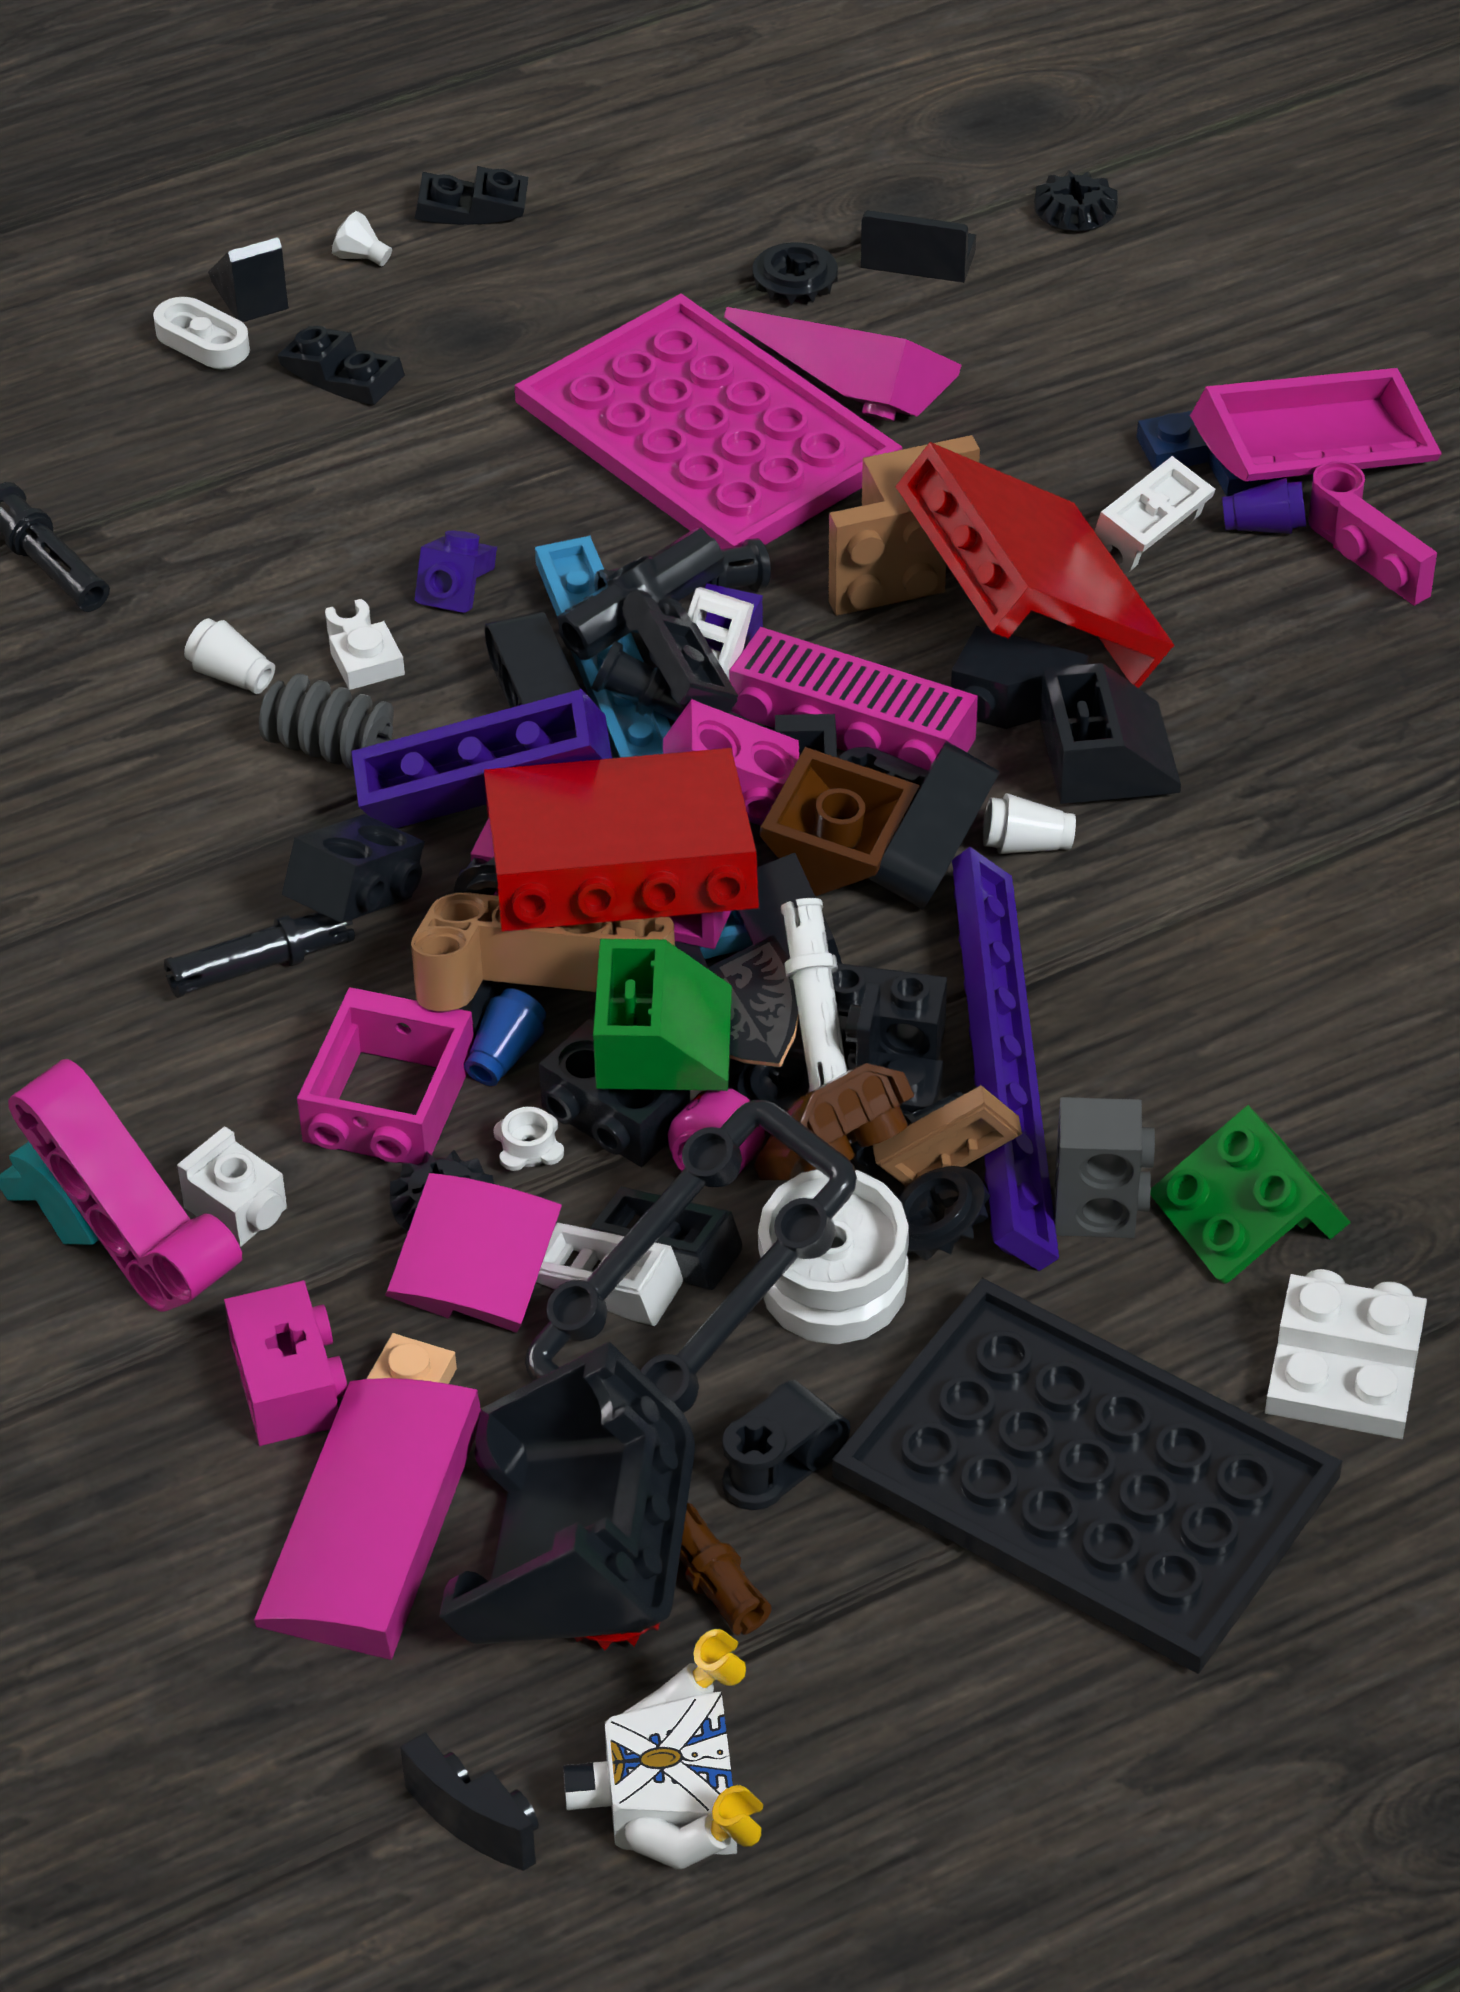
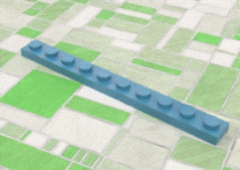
M591 536L535 547L536 566L556 616H559L566 609L595 592V574L597 571L604 569ZM631 632L617 641L623 644V651L643 662ZM612 645L587 660H580L571 650L590 699L606 716L613 757L663 754V738L671 728L666 716L656 711H653L651 716L647 714L643 716L636 712V705L605 689L599 693L590 689ZM738 910L731 911L715 949L699 946L704 959L742 951L753 945Z

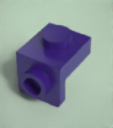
M454 530L446 531L445 537L443 536L421 546L415 601L418 604L465 613L470 611L473 607L476 578L494 570L497 547L480 544V536L477 534Z

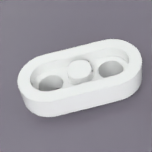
M191 297L171 298L159 304L154 311L155 331L158 340L206 366L218 370L230 369L244 361L249 355L248 330L245 324L198 299Z

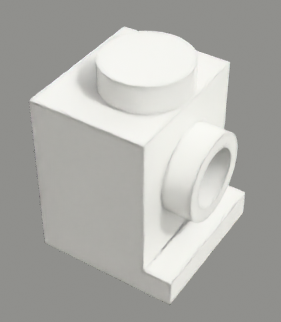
M225 1126L177 1164L184 1208L195 1216L211 1214L217 1217L233 1233L240 1247L260 1230L271 1227L278 1220L281 1213L287 1209L283 1174L237 1143L234 1132Z

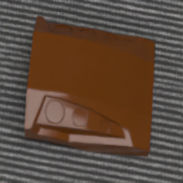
M865 1063L800 1097L786 1112L851 1160L855 1154L850 1144L855 1141L858 1142L859 1147H868L890 1139L907 1128L908 1124L900 1106L903 1102L913 1098L914 1094L904 1072ZM772 1135L754 1164L760 1180H791L802 1171L818 1170Z

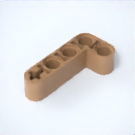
M475 893L445 895L432 904L412 938L411 950L416 1000L425 1009L433 1011L459 1009L473 999L483 980L596 992L600 939H665L675 946L674 923L669 917L501 931L498 896Z

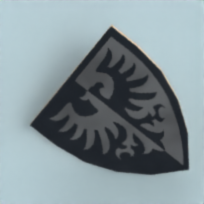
M774 934L707 969L732 985L729 1058L748 1064L781 1067L795 1039L799 1014L794 981L790 977L787 978L784 964L789 958Z

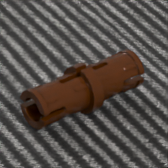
M687 1503L679 1558L682 1562L681 1564L687 1570L686 1580L696 1593L705 1594L713 1602L735 1635H740L741 1631L744 1635L749 1634L767 1620L771 1613V1604L754 1587L741 1569V1557L729 1543H721L707 1527V1524L698 1514L696 1508L691 1503Z

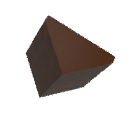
M805 747L762 823L759 836L778 858L796 853L814 895L818 896L877 874L883 855L917 796L920 785Z

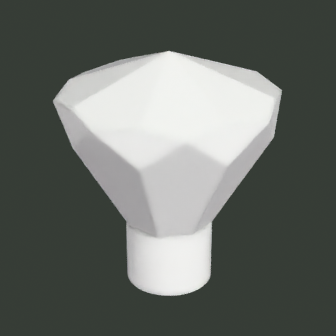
M358 211L349 215L338 227L332 245V254L341 259H369L381 267L386 264L392 253V248L378 240L365 215Z

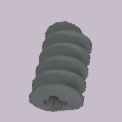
M297 673L286 686L283 681H277L271 685L264 695L260 709L259 730L264 741L276 744L281 742L285 748L297 751L302 749L306 755L317 758L323 756L327 762L338 765L344 763L348 769L354 770L351 751L392 739L394 709L392 704L386 701L379 702L373 709L371 697L365 694H359L352 702L350 690L343 687H338L331 695L329 683L322 680L316 681L310 688L308 676Z

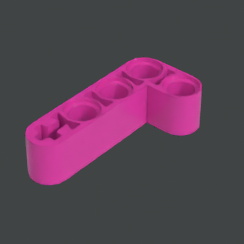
M69 1059L60 1060L9 1098V1109L18 1127L133 1288L149 1306L157 1311L165 1312L187 1304L242 1261V1251L239 1243L228 1227L217 1217L211 1214H202L193 1219L189 1218L93 1081L75 1062Z

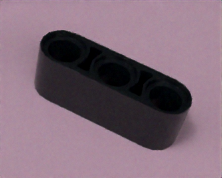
M946 741L924 777L917 796L885 851L877 874L869 879L923 910L947 871L1000 771Z

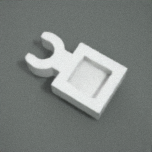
M355 600L356 616L352 618H341L336 614L333 607L326 608L325 614L330 652L349 690L405 675L403 656L384 621L371 624L369 606L364 600Z

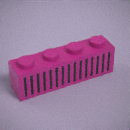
M760 627L729 670L730 682L738 694V701L731 709L732 712L775 728V715L835 714L836 743L839 750L847 751L856 747H870L928 771L946 741L968 752L976 740L977 695L767 628Z

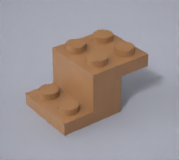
M972 435L934 443L979 462L980 448ZM927 445L863 458L862 506L829 513V603L836 616L945 592L946 563L895 487Z

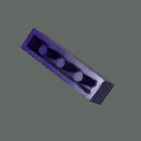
M582 689L351 751L359 808L368 816L394 828L486 805L484 769L612 758L606 716Z

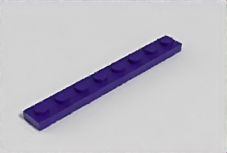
M969 847L952 860L955 885L954 898L957 903L960 930L959 943L962 948L965 976L964 989L967 994L970 1021L969 1035L972 1041L975 1067L974 1082L976 1088L982 1085L1019 1116L1022 1130L1020 1136L984 1155L986 1167L985 1182L988 1187V1193L991 1196L989 1198L992 1221L990 1230L994 1243L1008 1255H1014L1038 1271H1041L1059 1259L1013 879L1010 874Z

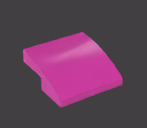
M429 1173L385 1296L448 1319L452 1311L455 1310L517 1333L522 1324L562 1204L492 1183Z

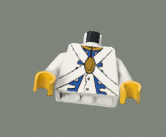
M721 1629L707 1631L699 1638L695 1645L693 1654L696 1664H688L662 1687L622 1714L610 1717L605 1722L607 1761L563 1765L567 1810L611 1806L616 1846L626 1850H634L675 1869L687 1868L713 1854H737V1843L744 1847L753 1846L758 1843L762 1828L749 1815L760 1812L763 1809V1803L746 1787L741 1785L733 1786L722 1692H713V1682L716 1680L723 1685L732 1686L740 1683L745 1677V1662L735 1654L730 1653L735 1651L738 1641Z

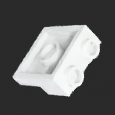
M1324 1269L1313 1270L1305 1277L1291 1274L1267 1393L1265 1414L1403 1439L1427 1299L1413 1296L1410 1289L1396 1282H1382L1371 1289L1345 1284L1340 1275Z

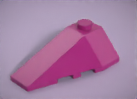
M726 307L724 318L843 396L864 404L862 414L893 422L896 413L918 417L959 376L961 364L903 338Z

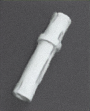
M802 898L796 900L798 908H794V903L791 901L784 903L781 906V913L784 915L790 959L784 964L786 977H790L794 981L810 1086L808 1090L811 1092L846 1073L847 1068L832 973L838 969L836 956L828 951L822 913L823 902L818 898Z

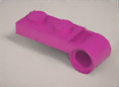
M1330 461L1318 466L1313 474L1308 517L1310 527L1332 543L1333 547L1342 553L1344 557L1356 563L1415 606L1431 597L1437 552L1363 500L1365 476L1359 467L1344 461Z

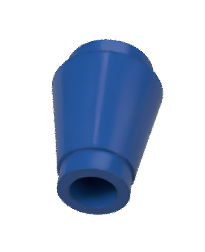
M505 989L500 996L491 998L470 1049L469 1057L464 1063L465 1071L479 1083L487 1086L497 1085L501 1077L544 1034L543 1022L546 1019V1012L542 1005L527 993L516 989Z

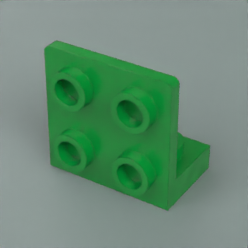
M1249 1105L1243 1108L1151 1188L1150 1194L1212 1274L1223 1284L1229 1283L1296 1224L1304 1229L1313 1222L1331 1240L1351 1223L1282 1138Z

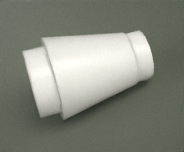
M210 618L203 620L192 631L185 646V658L192 662L193 669L196 672L250 690L255 694H259L266 689L275 673V664L267 660L263 654L225 620L218 622Z
M1005 793L1003 799L990 797L984 815L983 845L996 847L998 854L1053 851L1058 849L1071 850L1075 836L1076 817L1073 813H1064L1062 810Z

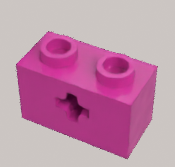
M304 1280L224 1299L230 1342L259 1446L331 1429L338 1412L337 1399L344 1397L348 1386L340 1356L327 1358L324 1346L333 1344L325 1305L312 1307Z

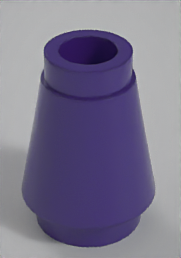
M1282 478L1235 493L1232 496L1222 497L1226 531L1237 529V531L1293 534L1292 528L1306 527L1301 481L1287 483V478Z

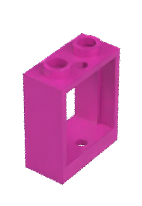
M349 987L297 1097L302 1141L330 1150L340 1149L378 1157L392 1163L402 1162L417 1165L422 1162L427 1151L432 1155L467 1075L464 1063L469 1057V1052L474 1042L472 1012L461 1009L433 1011L425 1009L416 1000ZM400 1023H404V1024L408 1025L409 1027H405V1026L401 1025ZM361 1052L437 1067L416 1115L339 1099Z

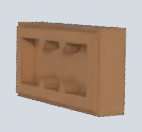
M980 1085L907 1126L905 1130L894 1137L873 1145L875 1161L878 1166L906 1187L919 1176L934 1169L946 1166L964 1167L1020 1136L1022 1130L1019 1116Z

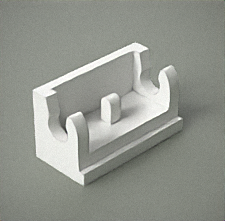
M1171 456L1101 511L1094 532L1109 552L1113 549L1112 545L1119 549L1123 557V562L1119 567L1124 574H1127L1138 565L1141 554L1179 523L1189 524L1199 517L1204 504L1213 497L1215 488Z

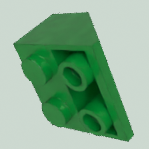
M600 939L593 1031L596 1089L728 1091L732 985L665 939Z

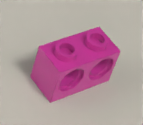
M691 699L663 738V754L732 748L749 822L761 826L799 759V740Z

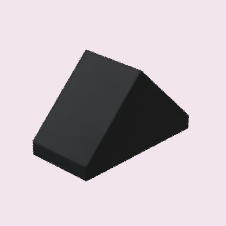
M279 237L229 251L208 271L211 282L235 319L241 322L289 309L283 252Z

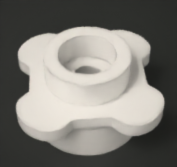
M522 1107L511 1111L504 1119L496 1123L493 1130L495 1139L502 1143L503 1151L499 1155L500 1164L508 1170L518 1171L523 1167H534L542 1163L547 1165L558 1163L564 1156V1147L555 1138V1131L558 1129L557 1119L536 1107Z

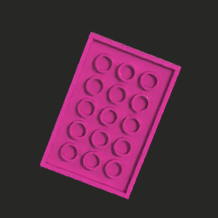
M683 294L675 296L515 384V400L517 404L691 531L702 527L706 534L717 541L721 549L740 547L745 540L754 538L760 539L764 545L770 543L861 489L863 458L902 450L901 445Z

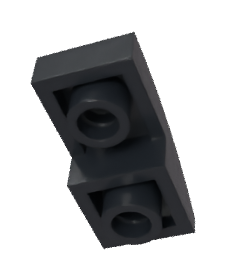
M477 166L474 182L460 180L446 174L437 175L423 172L414 219L443 224L475 225L523 217L529 177L517 175L505 169H489Z
M308 326L301 330L295 339L277 355L280 365L305 381L343 398L375 405L405 376L400 357L376 354L369 350L357 351L351 332L326 329L323 326Z
M426 1732L400 1747L405 1788L419 1805L442 1827L473 1849L500 1863L522 1871L536 1864L533 1831L539 1828V1823L531 1804L521 1791L515 1789L509 1793L492 1770L471 1781L460 1759L453 1752L443 1755Z

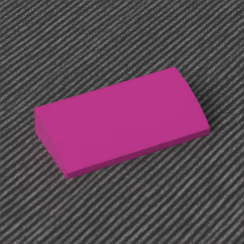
M1398 368L1206 386L1190 414L1198 432L1215 457L1231 473L1243 481L1314 474L1318 466L1330 461L1349 462L1360 469L1438 461L1442 454Z
M396 1378L362 1379L349 1382L254 1619L256 1627L392 1660L476 1437L481 1412L477 1389L432 1381Z

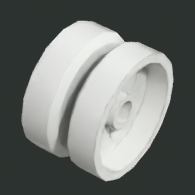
M819 1170L804 1172L776 1189L762 1208L758 1228L760 1258L778 1239L775 1234L774 1224L779 1211L792 1200L798 1198L813 1199L829 1181L826 1175ZM855 1170L857 1182L853 1194L832 1218L836 1231L830 1249L824 1255L815 1259L797 1258L764 1296L766 1308L780 1325L808 1341L838 1345L866 1339L890 1324L905 1301L908 1283L907 1251L909 1245V1225L902 1203L883 1182L858 1170Z

